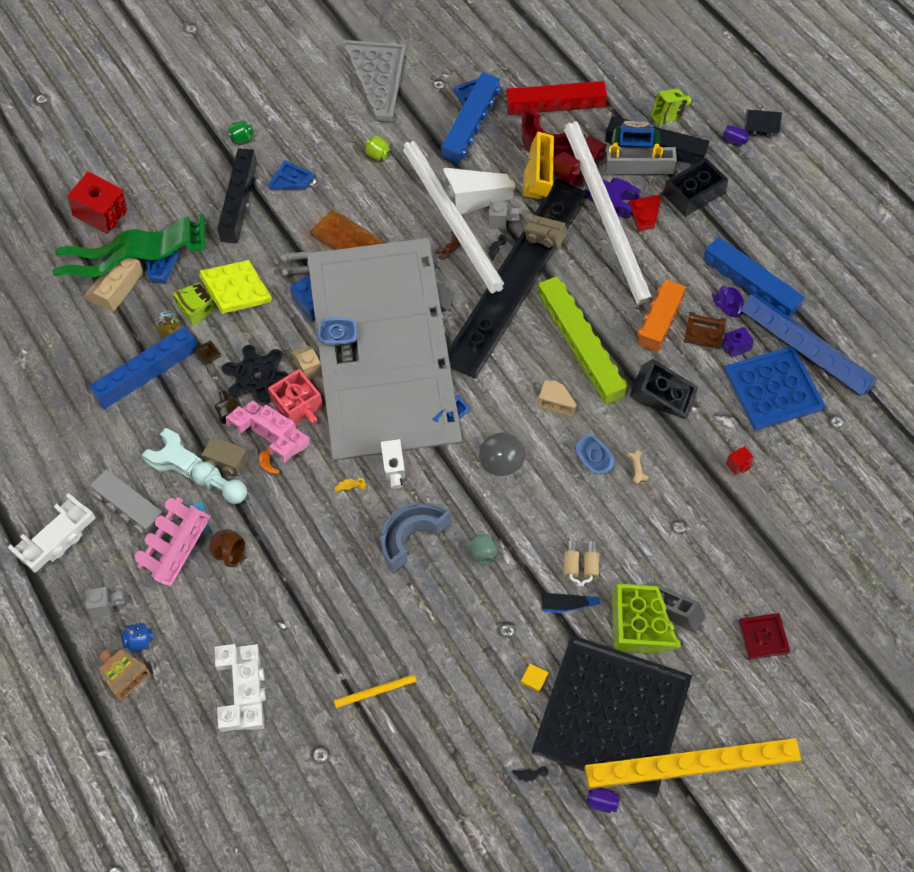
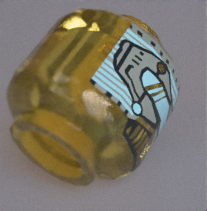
M163 311L155 318L156 331L162 337L166 338L180 329L179 318L174 312Z

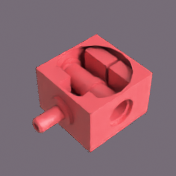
M300 369L268 388L271 402L283 416L291 419L295 425L306 418L312 424L317 422L314 413L323 408L321 394Z

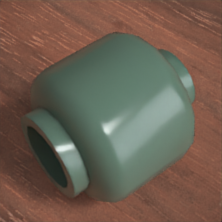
M484 533L477 534L469 544L473 560L481 565L492 563L498 554L494 538Z

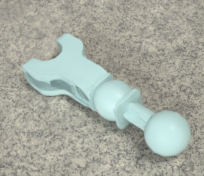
M164 428L160 433L163 442L166 444L165 448L156 452L147 449L141 455L146 464L159 472L174 470L194 480L198 485L206 486L208 490L216 487L222 491V495L228 503H241L247 496V488L242 481L236 479L227 481L222 478L218 468L214 467L211 463L202 462L201 458L186 450L179 435L170 429Z

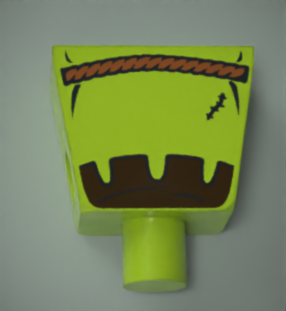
M680 89L659 91L650 116L659 127L680 118L685 107L691 104V98L689 95L685 96Z
M196 283L172 293L176 305L192 326H195L215 310L213 298L201 283Z

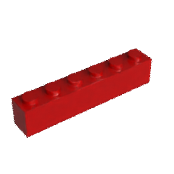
M605 81L506 89L508 115L523 114L526 109L540 113L606 107L607 103Z

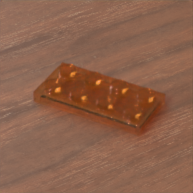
M333 209L310 230L312 237L333 250L386 243Z

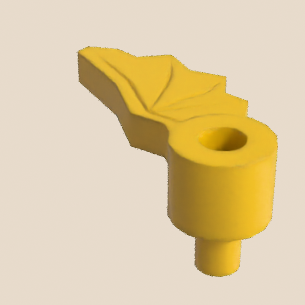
M359 478L357 481L345 479L343 482H339V485L334 490L336 492L350 490L353 487L365 490L366 482L363 478Z

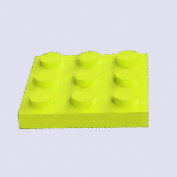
M249 260L200 270L199 276L222 314L271 303L272 297Z

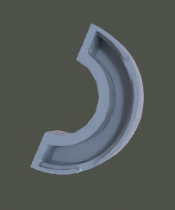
M429 502L428 504L411 503L396 510L387 519L382 530V552L388 569L394 574L408 561L407 551L403 544L410 534L424 530L438 535L451 524V513L444 507Z

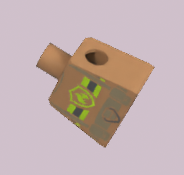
M105 650L99 656V659L104 663L99 668V671L120 702L151 675L143 663L124 650H119L115 655L109 650Z

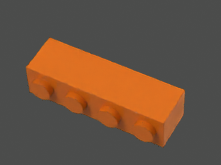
M665 280L663 286H659L656 293L658 297L653 299L650 305L652 310L645 315L643 321L645 325L644 327L640 326L638 330V345L659 352L684 298L686 286L669 280Z

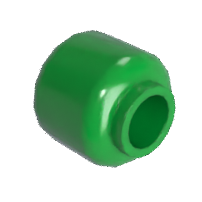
M244 120L231 124L230 129H228L231 141L237 145L250 142L252 140L251 135L254 134L252 125H248Z

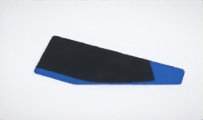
M543 593L542 611L563 613L599 605L600 597Z

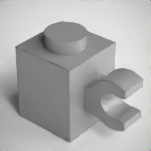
M490 202L489 229H506L507 221L519 222L518 208H512L507 211V202Z
M107 587L85 590L86 609L92 618L113 615L112 606L125 604V596H122V592L110 594Z

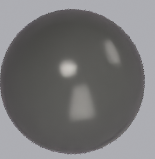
M508 433L490 435L483 441L479 450V461L482 467L489 473L498 476L515 473L523 465L525 459L524 448L521 442L515 436Z

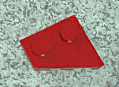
M660 194L628 201V204L632 207L631 215L638 232L655 228Z

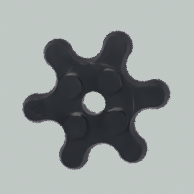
M245 345L242 348L244 358L240 363L227 362L222 366L224 374L236 378V382L228 390L229 395L233 398H239L243 393L250 391L255 393V397L260 403H265L270 397L268 388L289 375L287 372L278 371L275 368V365L282 359V352L279 349H273L267 355L260 356L256 353V348L253 345ZM254 372L261 373L259 376L255 378L251 376Z

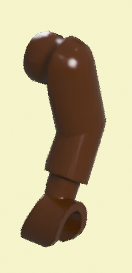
M452 230L451 242L445 245L444 248H438L435 254H439L443 251V254L439 257L441 259L447 258L448 252L451 253L460 246V242Z

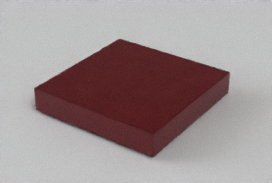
M780 613L739 619L738 623L748 660L790 654L791 651Z

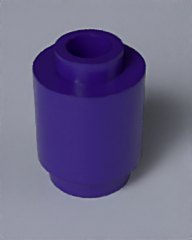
M727 125L722 138L726 139L729 143L741 147L743 144L746 145L749 135H747V130L734 125Z
M595 788L589 790L586 803L590 804V809L611 813V811L617 812L620 795L615 794V791Z

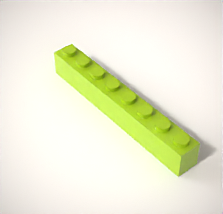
M558 276L538 283L537 294L604 404L607 405L624 398L628 388L625 379L621 378L618 374L617 366L612 364L608 352L603 350L600 339L593 334L590 323L585 321L582 310L577 308L573 296L568 294L565 283L561 282Z

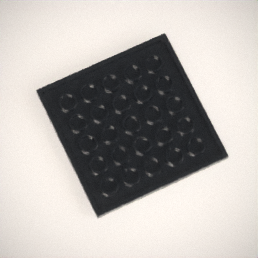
M571 635L531 753L584 772L586 765L669 755L692 675ZM662 780L625 784L623 786L657 797Z

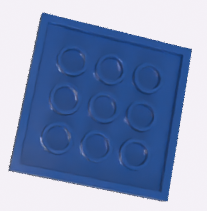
M792 346L724 367V371L754 431L820 412L826 407L799 355Z

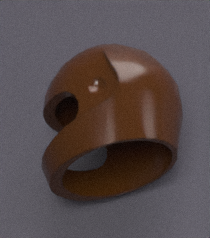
M223 529L212 536L209 549L216 560H223L227 567H236L244 555L245 541L237 532Z

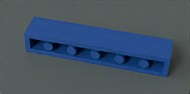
M485 72L481 73L441 146V157L458 164L462 158L465 159L468 146H472L475 133H479L482 120H486L488 109L493 107L494 97L498 96L501 91L500 78Z
M717 237L705 248L703 260L708 265L717 269L722 275L731 279L736 285L745 289L750 295L758 294L789 317H792L801 308L805 298L802 294L722 238Z
M185 326L90 384L89 387L95 399L103 409L108 408L195 353V348H197L195 339Z

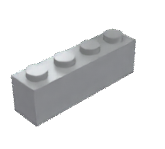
M607 147L605 158L606 174H674L677 162L676 147H662L663 154L661 159L658 154H655V158L652 159L651 154L654 147H619L618 158L617 153H612L611 157H609V147Z
M107 469L90 484L93 491L92 496L99 502L104 501L106 507L111 512L115 513L117 511L124 522L127 524L131 522L135 530L141 535L143 533L146 535L149 533L154 534L159 529L155 525V520L158 516H164L163 512Z

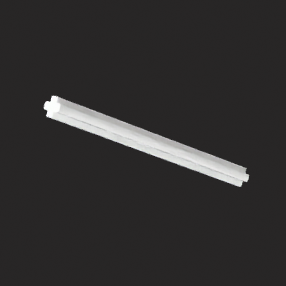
M576 121L572 124L568 123L565 125L564 131L576 159L581 161L580 169L637 305L647 304L651 301L652 296L581 128Z
M406 142L403 145L405 147L403 149L405 155L491 293L495 291L500 292L503 289L502 285H504V282L416 142Z

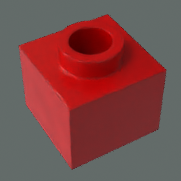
M743 446L729 454L726 465L734 475L740 472L745 473L752 467L751 464L754 457Z

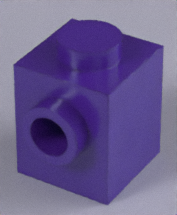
M744 326L726 333L722 347L733 358L751 351L754 340Z

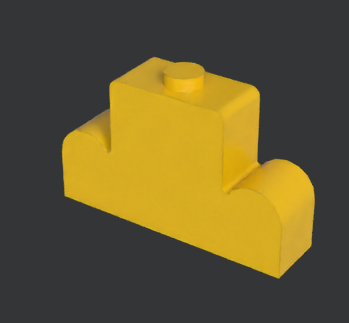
M537 132L530 148L531 158L523 174V196L540 200L541 197L546 198L553 186V135Z

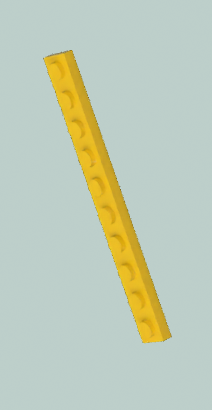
M794 738L586 765L584 769L588 789L793 763L799 762L802 759L797 739Z

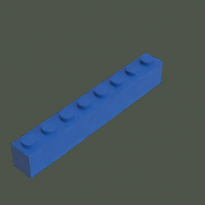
M751 294L741 308V311L859 394H868L878 380L873 374L758 294Z

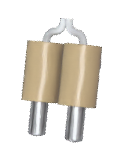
M570 540L569 549L564 553L563 575L565 578L577 582L578 586H584L585 583L599 578V553L595 552L596 542L593 541L592 544V541H590L589 552L584 554V578L588 580H584L581 583L578 579H574L579 576V552L575 551L576 541L573 540L572 543V540Z

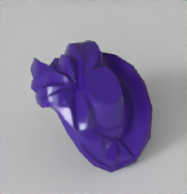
M723 286L720 287L716 295L712 293L715 306H719L730 317L737 318L743 313L741 308L744 305V300L736 288Z

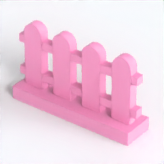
M179 497L176 500L169 498L165 502V508L169 512L166 517L158 516L156 518L155 525L159 528L156 535L153 533L147 534L145 543L149 547L146 552L138 551L135 554V560L139 563L138 568L144 570L146 567L153 572L151 576L156 581L168 586L173 584L211 517L192 505L190 508L183 505V499ZM175 514L183 519L180 526L172 521ZM165 532L173 536L170 543L162 539ZM155 550L163 554L160 561L152 556Z

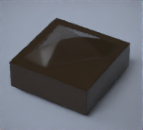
M211 340L195 348V353L205 365L221 357V353Z

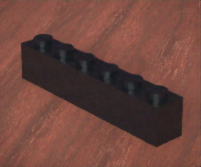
M612 116L606 129L605 142L611 143L613 130L616 127L622 126L624 121L630 120ZM652 126L659 131L660 147H676L677 161L694 165L706 158L709 140ZM619 145V146H623V147H652V146H624V145Z
M237 149L217 227L221 242L238 243L257 167L254 149Z

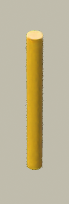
M415 674L335 699V707L339 708L417 682Z

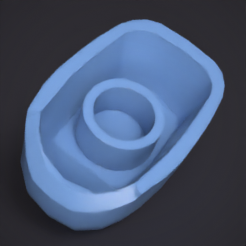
M339 317L323 319L317 328V338L322 344L330 346L353 343L357 339L356 322L349 318Z
M587 434L577 443L576 452L578 456L594 473L606 474L616 465L612 451L594 435Z

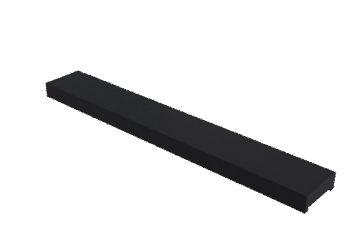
M557 178L548 196L543 199L534 215L563 222L568 230L585 203L588 190L572 187ZM525 231L522 232L497 272L504 282V285H502L503 289L500 292L495 291L494 293H491L488 288L485 290L447 350L451 369L474 379L477 378L556 250L555 247L551 246L548 248L541 243H531L527 240Z

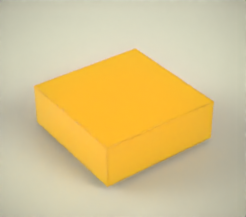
M529 664L520 684L540 693L549 672Z

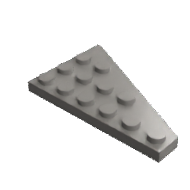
M344 40L345 51L376 120L393 121L406 45Z

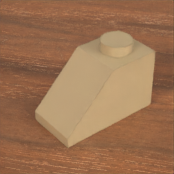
M306 345L291 352L298 368L309 380L322 375L321 362L313 348Z
M545 380L539 396L538 408L575 417L576 403L565 386L557 381Z

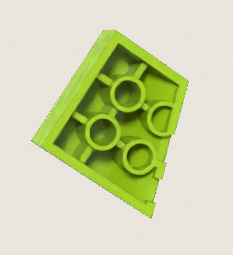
M616 585L612 592L615 650L656 654L681 648L680 641L677 640L674 633V626L668 618L667 608L658 586Z

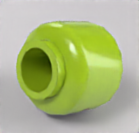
M374 136L372 139L368 138L364 145L366 147V154L376 161L385 160L391 150L389 143L379 136Z

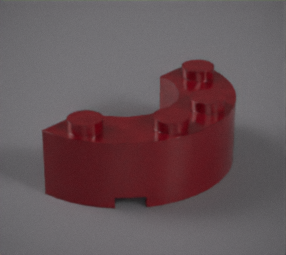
M528 109L524 111L521 139L529 152L537 132L554 136L553 161L554 157L562 152L572 157L574 156L565 132L562 134L547 133L540 127V114Z
M590 135L585 140L597 166L606 156L607 144ZM562 152L554 157L553 173L555 177L572 187H579L585 181L580 169L581 161L576 159L575 155L572 157Z

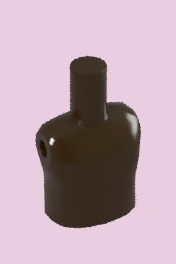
M223 390L219 392L221 401L215 404V409L219 421L222 424H226V417L237 408L235 398H228L227 392Z

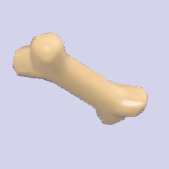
M640 450L626 454V457L633 462L635 476L632 481L635 484L649 480V476L642 472L640 458L643 453Z

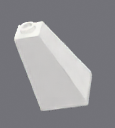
M453 168L443 169V187L461 215L490 206V202H502L514 198L515 183L513 180H510L507 174Z

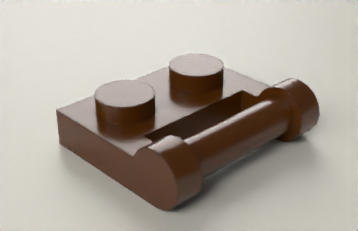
M690 312L684 342L720 349L726 319H715L695 315L694 312ZM693 322L718 326V329L693 325Z

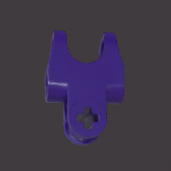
M613 178L611 182L603 180L617 216L630 218L632 207L622 200L639 199L641 191L629 182L619 178ZM588 188L587 198L590 201L594 202L590 190Z

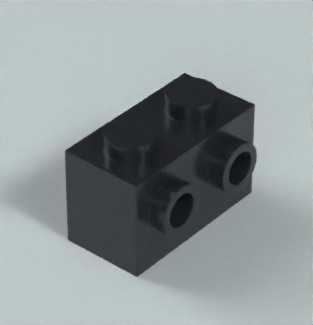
M746 109L744 130L748 131L747 134L758 135V132H765L764 135L774 136L775 133L780 132L782 112Z

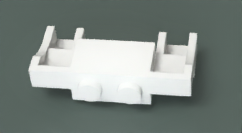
M69 493L66 495L68 500L61 507L57 504L54 506L59 515L40 531L32 541L22 534L20 536L22 541L15 548L12 545L8 546L11 553L34 573L49 560L54 562L60 558L71 545L76 544L83 535L81 531L95 519L93 512Z
M235 644L214 647L215 667L217 671L232 669L234 705L217 707L218 729L220 732L264 729L263 701H266L265 688H262L261 681L265 680L264 668H260L258 645L236 647Z

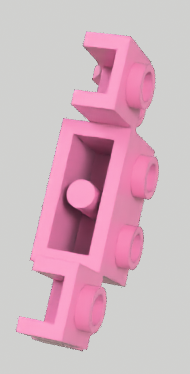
M252 400L244 408L237 407L226 417V425L230 427L234 424L237 426L238 433L240 434L251 426L252 431L272 443L269 446V453L271 455L279 454L283 463L296 453L304 451L310 445V438L297 430L295 423L291 419L286 418L268 405L262 407Z

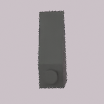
M652 582L648 584V586H658L667 608L668 618L676 625L695 632L706 618L698 601Z

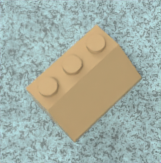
M131 257L118 262L110 271L98 277L83 298L114 312L144 274L139 260Z

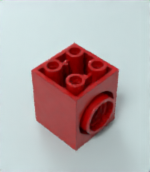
M89 171L86 172L67 195L72 216L106 234L111 229H114L118 220L127 213L124 190Z

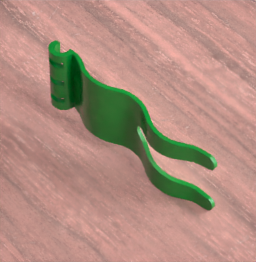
M199 214V221L196 223L192 222L188 216L177 220L167 229L158 232H147L138 229L127 230L118 234L111 242L100 248L89 249L79 246L57 248L55 250L57 256L77 255L89 259L103 258L114 250L116 251L100 264L93 266L65 265L53 269V275L71 274L81 277H97L107 273L118 262L126 258L136 257L146 260H158L171 255L185 244L192 251H200L206 244L204 214Z

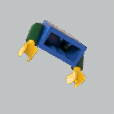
M624 121L622 126L616 127L613 130L609 157H611L612 153H617V158L619 157V145L654 147L651 154L652 159L655 158V154H658L661 159L663 148L660 147V134L658 129L653 128L649 122Z

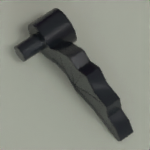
M542 766L535 771L530 769L522 771L512 770V773L518 777V780H524L527 783L528 781L533 782L539 775L542 777L548 776L549 771L545 766Z

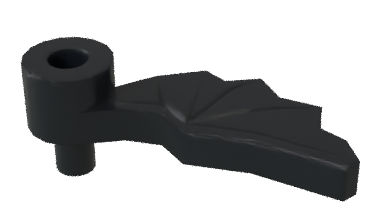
M502 234L498 237L499 241L493 242L489 247L488 255L492 261H494L496 254L500 250V245H504L507 242L506 237Z

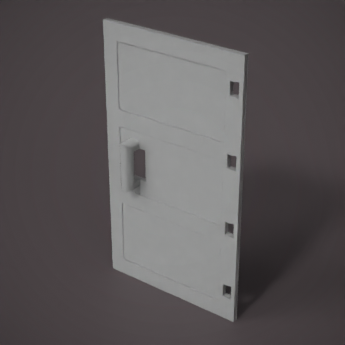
M429 238L307 253L316 328H318L323 319L332 317L349 318L354 320L357 325L356 340L359 361L354 362L352 344L349 343L341 345L343 363L337 364L335 346L322 344L318 340L333 461L382 454L381 442L398 439L401 441L402 451L462 443ZM428 258L429 267H423L422 259ZM436 308L437 317H431L430 309ZM444 359L446 369H439L438 361ZM441 410H444L443 415L438 419V423L432 420ZM453 412L454 422H448L446 414Z

